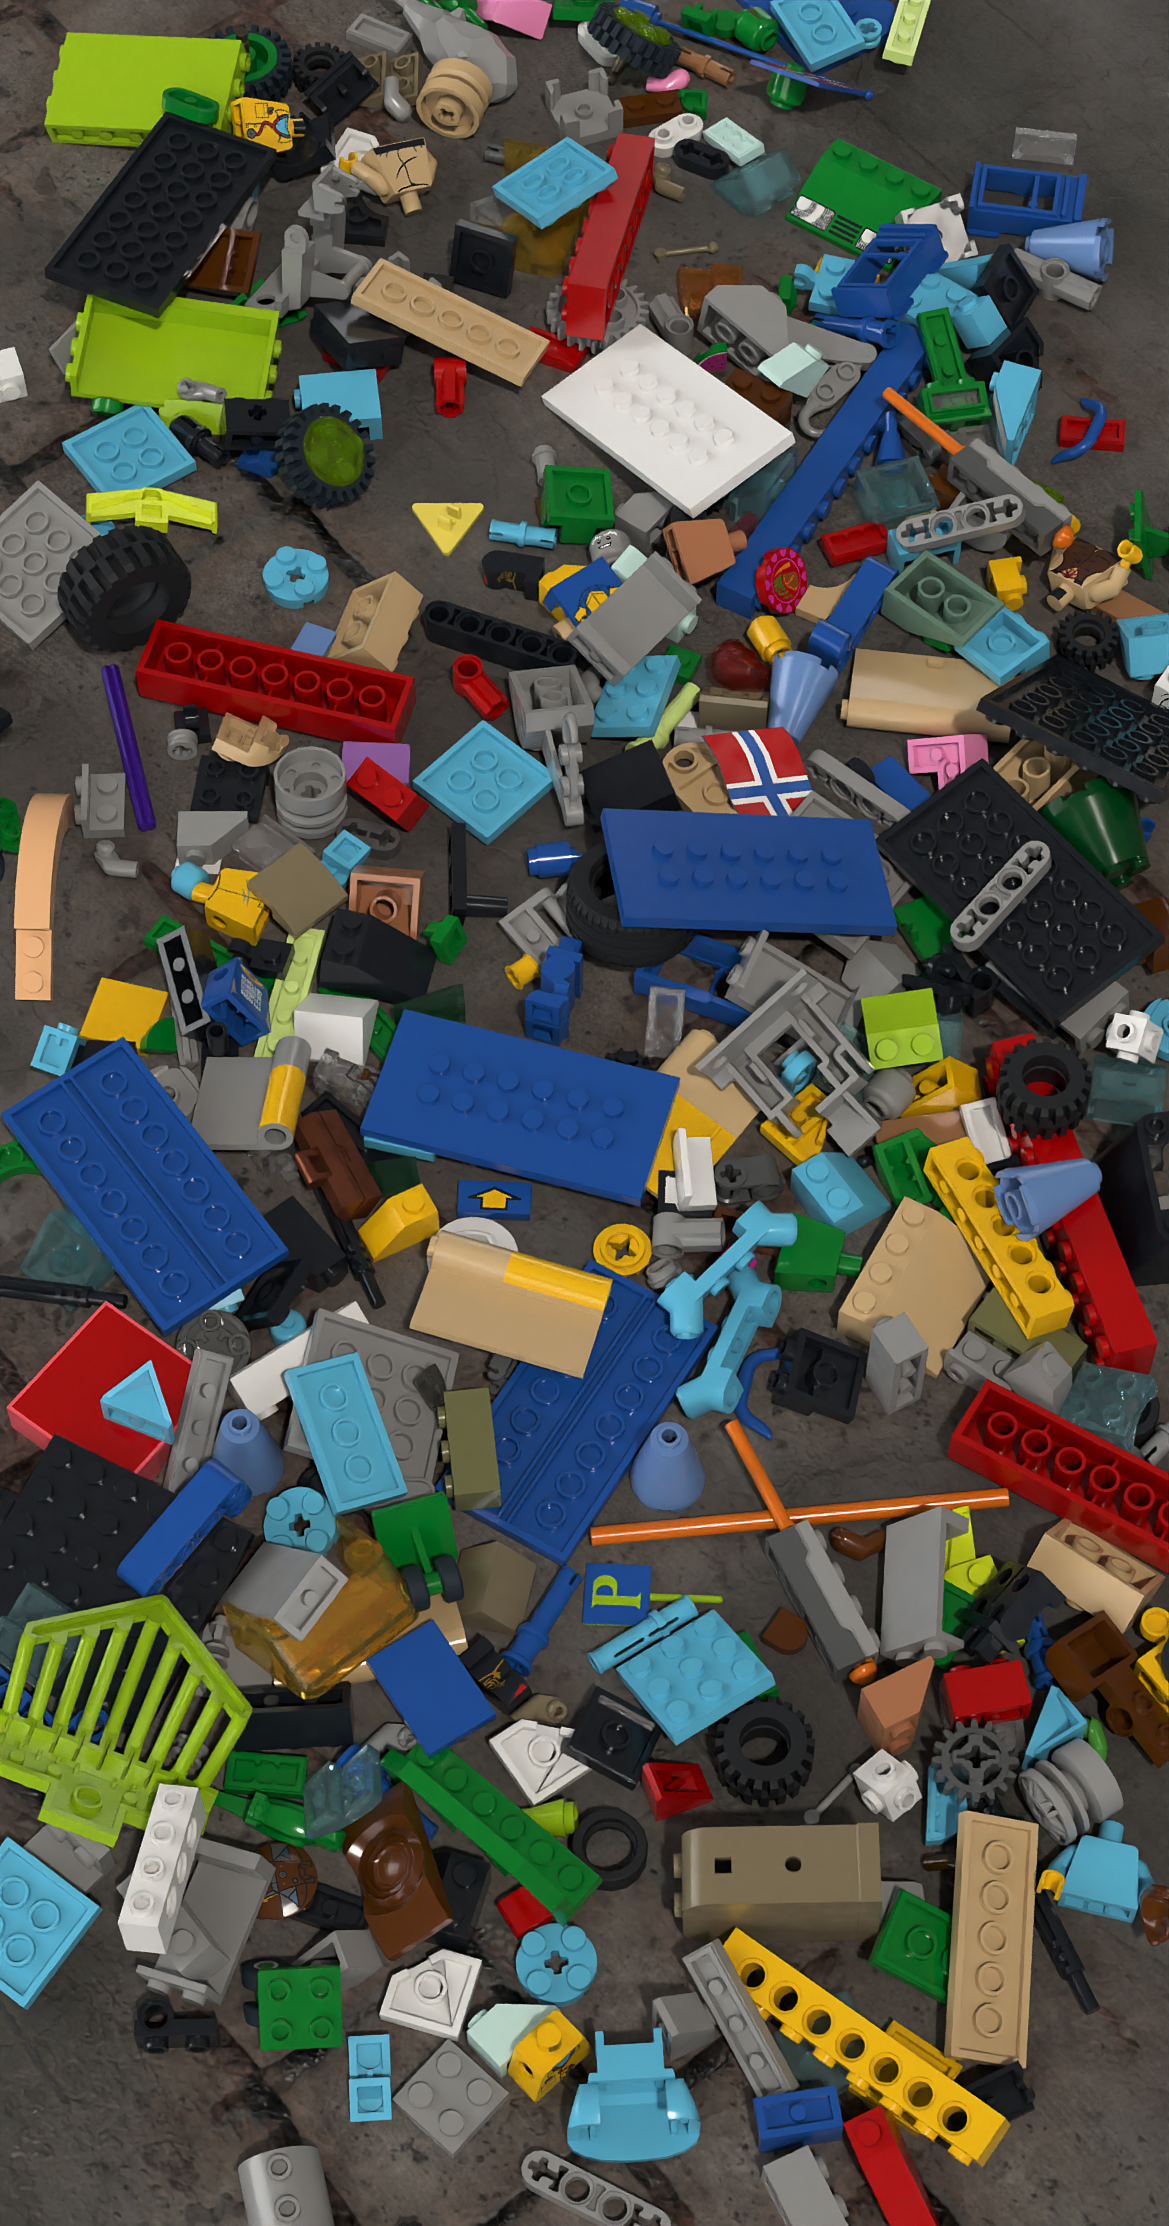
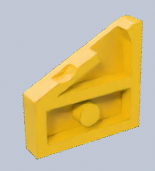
M812 1083L796 1095L801 1103L788 1114L803 1132L799 1139L793 1136L782 1122L778 1125L768 1118L760 1125V1133L797 1166L821 1153L828 1135L827 1130L832 1125L826 1117L819 1114L815 1109L827 1096Z

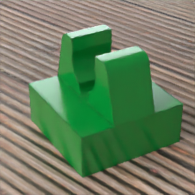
M701 3L696 4L694 7L686 5L681 12L682 27L714 38V29L718 21L717 9L713 8L709 13L703 10V4Z
M448 914L442 922L430 921L422 932L424 936L431 937L428 946L435 951L439 962L450 966L468 942V937L459 917Z

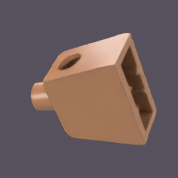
M723 519L677 521L662 529L674 571L684 581L692 585L735 565L736 560L733 552L747 548L745 533L742 530L728 533Z

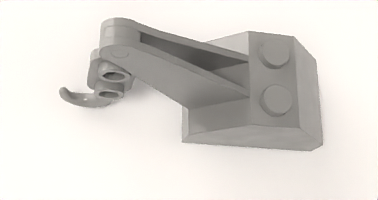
M717 285L704 297L697 331L713 344L726 342L727 356L750 374L774 384L757 368L762 362L793 342L802 346L810 343L824 354L821 359L830 366L827 369L829 371L822 376L798 414L800 429L810 437L820 438L826 428L823 430L814 429L809 423L810 417L817 412L834 407L858 384L861 375L860 371H867L876 359L877 351L869 343L857 341L787 316L786 305L776 293L769 292L762 285Z
M575 665L509 672L512 709L516 734L522 749L533 751L542 750L562 809L565 826L583 825L584 813L581 795L584 794V783L582 774H579L578 764L583 762L580 743L589 742L593 731L594 707ZM555 745H559V746H558L559 760H558V756H557V753H556ZM560 764L561 766L565 765L566 776H563Z

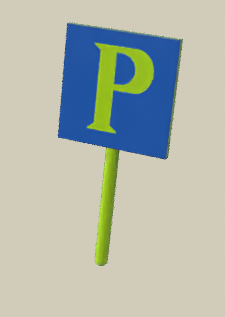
M586 1563L582 1625L634 1627L648 1618L650 1601L675 1602L685 1594L650 1593L652 1565ZM688 1595L694 1603L723 1602L722 1596Z

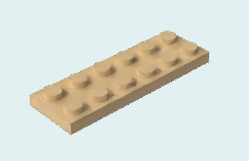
M382 258L377 261L364 278L351 299V304L520 387L523 386L541 360L550 340Z
M967 1810L959 1813L944 2058L1001 2068L1018 2060L1022 2068L1026 2069L1039 1824Z

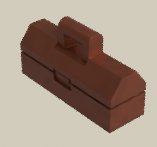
M336 1109L312 1112L298 1119L294 1138L301 1151L294 1154L293 1159L308 1187H321L336 1216L343 1221L367 1218L383 1195Z

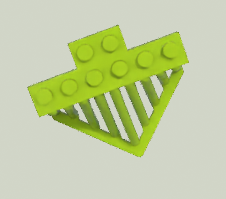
M158 1594L27 1622L19 1641L3 1707L0 1709V1776L46 1793L37 1820L114 1848L123 1822L138 1829L146 1830L159 1784L199 1788L206 1812L200 1836L202 1838L209 1813L219 1791L210 1786L245 1729L253 1707L165 1595ZM145 1621L99 1744H93L90 1742L132 1624ZM161 1627L169 1637L166 1648L122 1754L117 1753L114 1750L157 1633ZM114 1628L75 1736L67 1734L69 1721L100 1631ZM82 1635L51 1727L43 1725V1717L67 1638ZM49 1642L27 1718L21 1717L18 1709L35 1645ZM181 1653L190 1664V1668L147 1762H141L139 1757L144 1741ZM202 1680L211 1692L209 1699L174 1767L170 1772L161 1769ZM223 1707L230 1716L231 1721L197 1779L189 1780L186 1776Z

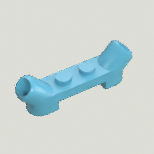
M758 1200L736 1220L732 1231L739 1239L696 1281L684 1271L661 1294L657 1302L670 1313V1332L674 1337L684 1340L696 1339L704 1332L703 1300L710 1293L716 1297L729 1284L730 1280L726 1277L736 1268L740 1272L743 1271L756 1257L752 1252L757 1247H791L796 1242L797 1218L792 1213H772Z
M746 1267L741 1272L736 1269L729 1275L728 1279L730 1282L727 1286L735 1303L729 1316H726L723 1320L721 1334L716 1345L709 1351L707 1365L701 1376L677 1388L676 1396L686 1416L690 1419L695 1420L712 1410L727 1414L734 1411L744 1391L736 1374L758 1326L772 1328L777 1318L782 1302L781 1288L776 1284L762 1282L758 1272L752 1267Z

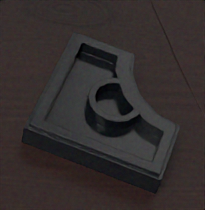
M362 191L356 197H348L344 244L385 247L389 228V216L377 214L369 209L363 201Z

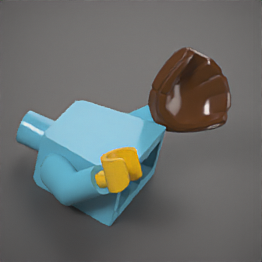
M1105 1820L1100 1823L1098 1838L1082 1835L1079 1845H1068L1049 1864L1047 1870L1041 1875L1036 1892L1041 1893L1042 1889H1049L1055 1893L1054 1900L1058 1901L1057 1906L1133 1923L1139 1904L1140 1918L1149 1943L1153 1946L1164 1943L1169 1939V1887L1156 1885L1147 1864L1138 1859V1848L1122 1843L1124 1826L1119 1822Z

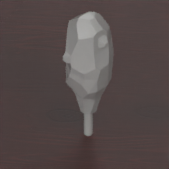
M394 0L404 8L403 15L419 38L427 59L433 65L445 58H458L478 66L488 76L493 86V97L490 103H498L510 97L518 89L516 58L506 49L496 34L466 21V14L463 8L459 7L449 12L418 0Z

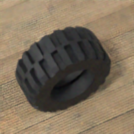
M127 525L121 530L119 528L111 529L104 536L98 535L92 539L93 542L87 547L84 545L77 551L78 555L74 559L71 558L67 563V571L62 572L58 586L57 598L59 606L83 642L90 645L91 648L109 653H117L118 649L129 651L133 650V646L147 644L157 619L175 623L179 612L183 613L187 604L186 600L190 598L192 579L188 567L165 535L151 527Z

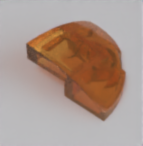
M713 263L710 270L679 266L676 273L680 309L683 314L690 318H700L704 297L717 285H740L743 277V266Z

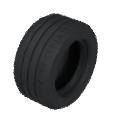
M605 842L585 852L571 868L567 879L566 925L572 938L581 940L582 949L594 958L621 967L641 968L653 966L672 959L687 948L695 937L697 929L622 927L619 910L601 901L615 894Z

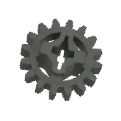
M972 1719L970 1728H965L958 1721L955 1724L954 1734L945 1729L941 1736L944 1743L935 1742L933 1752L938 1756L932 1757L931 1768L940 1770L935 1773L933 1780L935 1783H946L943 1795L947 1796L952 1792L958 1794L956 1804L961 1805L966 1797L971 1799L973 1808H977L980 1798H984L989 1805H993L995 1792L1005 1797L1008 1792V1787L1005 1783L1014 1784L1016 1774L1011 1770L1017 1769L1019 1759L1009 1756L1014 1753L1016 1746L1014 1743H1003L1006 1736L1004 1730L996 1735L992 1733L993 1723L990 1721L985 1725L984 1729L978 1728L976 1719ZM966 1741V1745L961 1750H953V1753H950L956 1745ZM976 1758L980 1768H973L972 1762L969 1759ZM996 1773H999L995 1780L983 1786V1781L988 1776H996ZM955 1776H958V1777H959L962 1781H964L966 1784H964V1783H962L961 1781H959Z

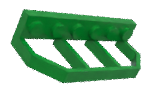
M417 1742L406 1756L391 1748L379 1762L380 1766L396 1784L403 1781L422 1797L453 1833L459 1829L479 1846L504 1877L510 1873L547 1908L562 1927L570 1921L603 1882L596 1872L450 1748L428 1759Z

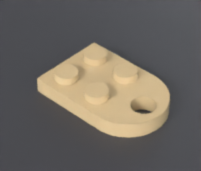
M684 743L674 747L666 754L662 763L685 812L737 814L730 801L718 763L706 743ZM679 759H688L693 764L689 767H680L675 762Z

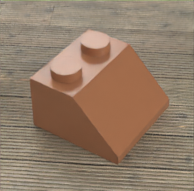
M356 865L351 871L349 910L373 915L418 941L423 909L425 871Z
M931 1655L861 1689L857 1720L876 1753L883 1749L888 1754L891 1753L892 1756H896L912 1746L929 1693L935 1663Z

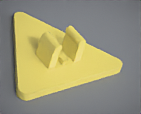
M414 503L412 511L443 555L449 556L482 514L484 506L481 503Z

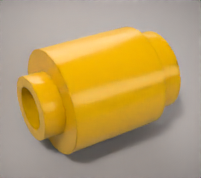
M759 616L751 622L747 636L763 661L769 662L772 665L776 654L779 653L780 657H784L785 651H792L790 639L774 616Z

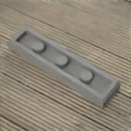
M195 1349L175 1432V1441L172 1445L163 1488L179 1495L202 1466L211 1459L234 1358L203 1349Z
M719 1938L683 1957V1962L756 2096L765 2097L789 2093L800 2087Z

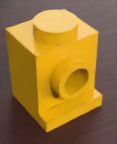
M1021 556L988 561L985 581L988 592L1004 602V606L1011 611H1016L1023 606L1022 595L1027 594L1026 578L1024 575H1020L1022 566Z

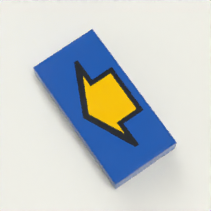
M459 1180L457 1218L481 1217L497 1220L530 1221L532 1183Z

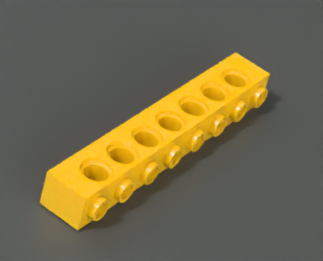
M738 1928L734 1929L723 1947L764 2021L769 2016L776 2019L782 2024L779 2031L791 2041L799 2045L802 2039L815 2047L812 2055L831 2069L836 2063L849 2072L845 2079L858 2089L866 2093L869 2087L882 2095L879 2103L898 2117L901 2116L903 2111L917 2120L913 2127L933 2142L937 2136L941 2137L951 2145L947 2152L966 2166H969L973 2160L983 2168L1011 2126L1004 2116ZM754 1970H764V1981L757 1987H748L747 1978L749 1974ZM788 1993H796L798 1995L796 2006L788 2011L780 2010L781 1998ZM822 2016L830 2017L831 2026L829 2030L824 2034H814L812 2027L815 2020ZM854 2040L864 2041L865 2048L859 2057L853 2059L846 2057V2048L850 2042ZM887 2064L898 2065L899 2072L893 2081L884 2083L879 2080V2073L883 2066ZM921 2088L932 2089L933 2097L928 2105L924 2107L914 2106L913 2096L917 2090ZM955 2112H964L967 2114L965 2127L957 2132L949 2131L947 2128L948 2118Z

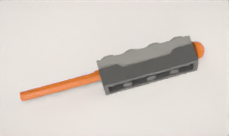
M892 387L884 390L882 397L953 455L949 459L947 480L973 502L1006 494L1017 496L1024 505L1026 517L1019 526L1008 530L1039 556H1043L1053 547L1056 549H1066L1072 545L1074 541V531L1071 528L1073 514L1069 512L1066 506L1056 502L1045 493L1041 486L1034 484L1016 466L1009 464L998 455L994 448L987 446L979 438L971 442L970 445H961ZM1012 505L1007 506V511L1005 512L1007 518L1013 516L1012 512L1015 509ZM991 509L990 513L992 514V517L995 520H997L995 517L996 513L994 509Z
M733 1420L729 1422L725 1428L780 1532L766 1537L764 1553L795 1611L806 1623L808 1635L835 1684L846 1678H850L852 1682L858 1685L871 1683L877 1675L876 1664L881 1645L875 1630L872 1627L867 1629L861 1618L863 1616L862 1607L854 1594L849 1596L843 1585L845 1583L844 1574L836 1561L831 1563L825 1552L827 1544L820 1530H813L808 1519L798 1524L791 1521L739 1421Z

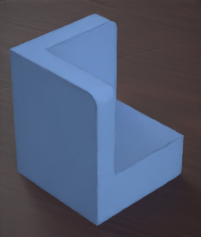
M306 622L291 649L326 657L336 639V633L327 628Z

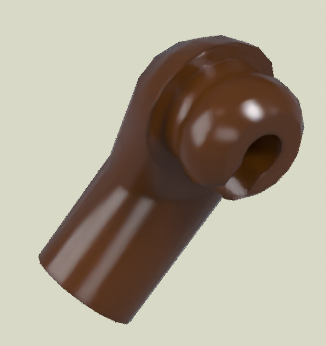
M840 1527L833 1531L831 1542L839 1553L861 1561L885 1549L886 1533L880 1529L867 1537H863L851 1530Z

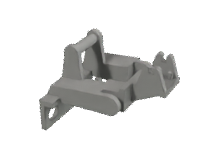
M329 164L313 181V194L298 210V216L310 218V225L313 226L312 241L309 240L308 233L302 226H289L284 236L285 247L282 249V263L245 303V307L280 311V318L282 319L289 310L301 308L309 297L335 298L340 300L348 298L354 284L362 275H367L372 269V263L367 257L344 250L346 203L348 197H356L360 193L358 188L353 187L359 183L358 178L337 168L333 164ZM345 273L346 275L340 280L326 274ZM266 298L274 300V302L269 305H261L258 303L259 300Z
M802 968L695 1067L703 1074L711 1077L722 1090H725L736 1080L770 1121L778 1125L782 1122L789 1132L799 1139L803 1132L788 1114L801 1102L779 1076L785 1070L782 1067V1063L791 1053L796 1050L801 1053L812 1048L823 1061L817 1068L835 1087V1090L815 1109L831 1122L832 1126L827 1130L843 1151L849 1157H852L883 1129V1123L855 1096L869 1082L859 1073L848 1058L852 1056L856 1064L868 1074H871L875 1069L819 1005L831 993L817 977ZM792 1026L801 1035V1038L774 1062L762 1055L767 1048Z

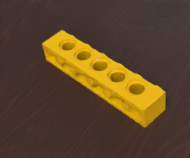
M968 1136L930 1148L923 1169L924 1173L1027 1339L1029 1340L1067 1327L1075 1306L1073 1297L1067 1289L1063 1288L1056 1277L1052 1263L1044 1258L1038 1248L1036 1238L1029 1241L1018 1239L1014 1235L1020 1232L1014 1224L1007 1226L1003 1220L994 1194V1186L999 1185L1000 1181L991 1174L986 1166L982 1152L974 1147Z

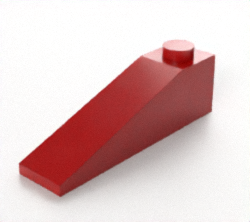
M880 2105L843 2123L858 2161L889 2225L940 2226L893 2113Z

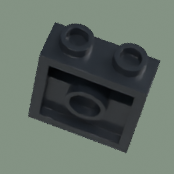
M801 1327L792 1336L786 1337L779 1348L778 1357L783 1359L784 1362L782 1370L776 1372L771 1383V1391L777 1393L775 1404L806 1416L815 1411L849 1424L855 1417L868 1353Z

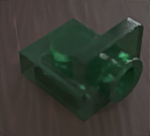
M416 1156L381 1160L366 1165L383 1195L382 1198L395 1196L420 1184Z

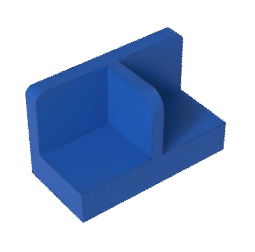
M836 2085L753 2098L759 2134V2153L841 2140L844 2125Z

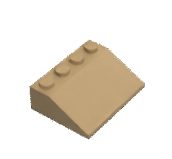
M904 1196L839 1310L837 1332L869 1347L872 1328L878 1321L887 1316L894 1318L905 1312L929 1347L925 1374L937 1379L943 1369L946 1352L950 1348L954 1349L991 1279L958 1226L938 1211Z

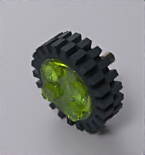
M603 1L600 3L587 29L593 39L599 41L602 47L608 48L611 54L618 56L607 74L608 82L616 85L628 62L632 67H639L642 72H649L652 76L668 77L682 53V49L677 42L673 41L674 39L671 37V34L664 28L655 26L656 24L649 21L651 18L638 9H635L633 12L619 4L615 5L613 2Z
M316 403L292 415L291 418L282 424L284 427L279 429L277 436L281 439L275 441V449L282 450V452L275 455V460L285 464V466L278 469L279 474L282 476L288 473L290 477L289 480L284 482L288 489L296 485L298 488L293 495L298 499L306 495L304 503L309 506L316 503V508L318 509L325 507L334 509L364 493L363 490L367 489L371 484L368 479L374 477L375 470L369 467L376 464L375 457L367 456L368 453L374 450L373 443L365 445L363 441L369 437L367 430L361 433L357 430L362 423L358 418L349 422L352 415L351 412L345 410L340 413L341 406L334 404L329 407V403H321L319 405Z

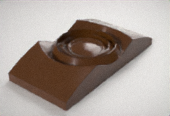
M226 227L182 288L230 296H239L243 292L246 296H250L262 233Z
M401 1781L344 1821V1831L347 1834L344 1840L345 1857L360 1881L364 1894L363 1915L386 1958L391 1961H395L454 1921L412 1789Z

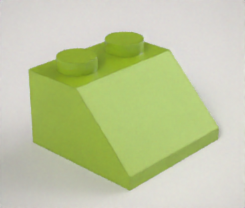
M932 988L860 998L869 1060L875 1070L944 1060Z

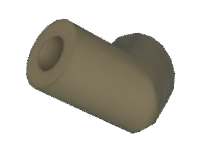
M657 163L653 171V185L656 192L673 200L683 202L687 188L672 182L669 176L671 168L668 164Z
M537 1694L508 1715V1718L512 1725L521 1719L558 1723L567 1717L568 1706L558 1697Z

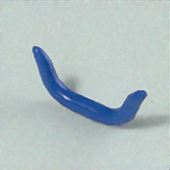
M1084 397L1081 398L1080 401L1083 407L1095 412V416L1084 438L1075 446L1055 455L1051 459V464L1077 458L1086 453L1095 444L1107 419V408L1102 402Z
M779 1348L760 1349L750 1354L743 1362L738 1375L744 1391L735 1408V1413L743 1425L768 1440H772L771 1430L765 1422L750 1412L747 1403L755 1369L764 1362L781 1360L778 1357Z

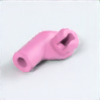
M676 69L664 79L648 77L646 92L654 93L675 89L678 92V89H684L689 84L690 75L684 69Z

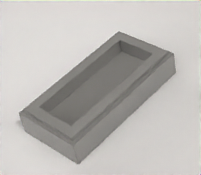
M361 13L346 31V40L378 53L387 51L389 57L393 59L402 56L413 43V34Z

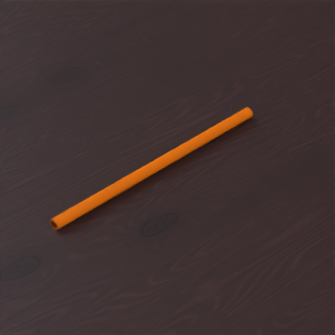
M1007 1488L786 1508V1511L791 1521L795 1524L808 1519L811 1525L915 1516L939 1506H944L950 1510L963 1506H969V1510L1009 1507V1494ZM764 1510L590 1527L591 1546L778 1529V1526L770 1511Z

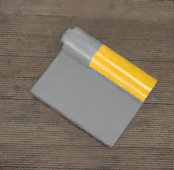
M298 1036L283 1037L276 1044L274 1057H207L191 1124L211 1150H283L290 1147L294 1140L312 1050L310 1044L305 1039Z

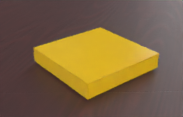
M101 977L79 1037L87 1040L117 1041L124 1037L127 1041L136 1042L138 1055L148 1057L149 1053L140 1052L141 1039L154 1023L163 1019L170 1000L169 992Z
M895 2020L892 2021L886 2030V2034L951 2080L955 2081L962 2071V2065L953 2059L944 2058L943 2052ZM887 2064L883 2066L879 2073V2080L884 2083L893 2081L899 2072L898 2065ZM850 2083L848 2091L873 2108L881 2105L879 2101L882 2095L871 2087L864 2093ZM921 2088L917 2090L913 2096L914 2106L924 2107L928 2105L933 2097L932 2089ZM904 2111L900 2117L893 2114L898 2125L916 2137L919 2136L920 2132L913 2127L917 2120Z

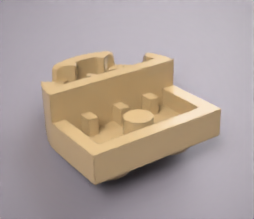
M226 712L211 750L216 751L221 758L227 761H237L246 766L258 767L277 760L285 752L289 744L288 735H279L276 732L277 723L265 716H262L258 726H255Z

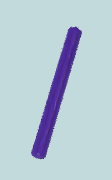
M116 664L105 665L101 669L138 829L142 832L153 830L156 827V819L120 670Z

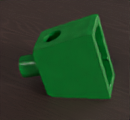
M790 1212L797 1218V1239L791 1247H781L775 1270L774 1284L778 1285L781 1290L831 1293L834 1291L838 1274L859 1277L864 1256L843 1252L846 1235L843 1230L798 1213Z

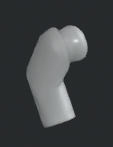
M183 378L177 384L180 397L187 401L209 400L222 404L227 396L224 388L203 381Z

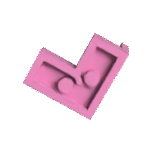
M477 0L478 7L475 12L483 21L495 22L535 39H542L552 4L542 0Z
M966 734L907 740L909 774L938 772L939 790L981 758L989 764L987 734Z

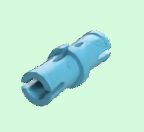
M492 519L489 532L491 534H489V540L516 543L521 548H525V545L550 548L551 550L555 549L557 528L531 526L526 521H521L520 524L497 521L496 519Z

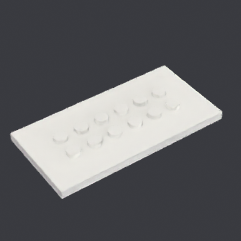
M639 324L541 396L546 407L693 519L796 443L791 431L642 324Z

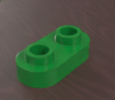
M168 88L162 93V107L172 114L207 126L219 119L220 106L213 99L183 88Z

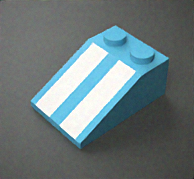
M1004 360L1000 372L993 373L989 386V391L994 392V394L991 393L988 400L992 413L989 428L993 447L998 455L1009 464L1015 466L1036 412L1042 370Z

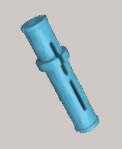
M685 1594L682 1598L659 1612L657 1610L649 1612L648 1618L621 1633L593 1652L587 1653L588 1660L596 1673L602 1675L608 1669L634 1655L659 1638L663 1640L670 1636L672 1630L692 1618H696L699 1615L689 1596Z

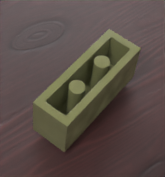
M993 1287L970 1317L967 1332L971 1331L1015 1360L1026 1351L1049 1341L1072 1368V1378L1084 1364L1088 1345L1077 1334L1070 1331L1066 1332L1062 1329L1028 1340L995 1287Z
M489 1387L443 1392L444 1406L437 1407L439 1429H447L448 1440L441 1441L443 1464H451V1475H444L447 1498L454 1497L455 1511L501 1507V1490Z

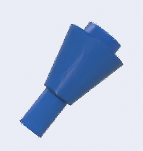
M888 411L884 413V433L875 466L881 468V471L884 473H897L901 471L902 467L907 465V460L900 435L897 432V412Z

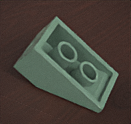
M925 550L884 589L881 614L907 632L963 648L1004 608L1005 603L928 550Z

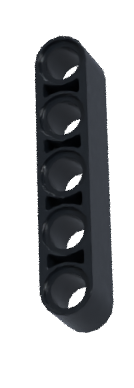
M432 601L425 607L426 638L434 644L464 654H472L479 659L515 671L575 665L578 670L577 649L568 641L447 601Z

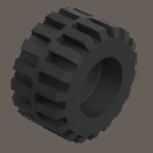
M1043 1038L1042 1043H1037L1036 1039L1028 1040L1026 1047L1021 1043L1015 1046L1013 1053L1008 1052L1004 1058V1064H1001L996 1089L997 1109L999 1114L1004 1113L1003 1121L1007 1125L1013 1123L1015 1125L1014 1131L1019 1134L1026 1131L1029 1133L1028 1137L1036 1139L1037 1135H1043L1044 1140L1052 1139L1055 1133L1062 1137L1067 1135L1068 1128L1074 1130L1078 1126L1079 1120H1083L1092 1086V1074L1090 1070H1087L1088 1063L1085 1058L1078 1059L1079 1051L1074 1047L1068 1050L1066 1049V1043L1059 1041L1058 1044H1053L1049 1038ZM1033 1082H1046L1057 1087L1061 1093L1054 1096H1042L1032 1092L1026 1085Z
M760 1696L751 1699L750 1705L743 1704L735 1709V1713L730 1712L725 1715L723 1724L719 1723L717 1728L714 1766L715 1771L719 1772V1781L723 1787L730 1785L729 1794L734 1798H737L739 1794L743 1795V1803L752 1805L753 1800L760 1801V1807H769V1801L775 1800L778 1806L785 1803L787 1794L793 1799L799 1794L800 1786L805 1787L809 1780V1773L812 1771L815 1739H812V1727L810 1723L804 1724L805 1715L800 1710L796 1713L792 1712L793 1704L784 1701L783 1705L776 1704V1697L768 1696V1702H761ZM770 1738L783 1746L787 1756L777 1764L762 1766L748 1760L742 1753L741 1748L752 1739Z

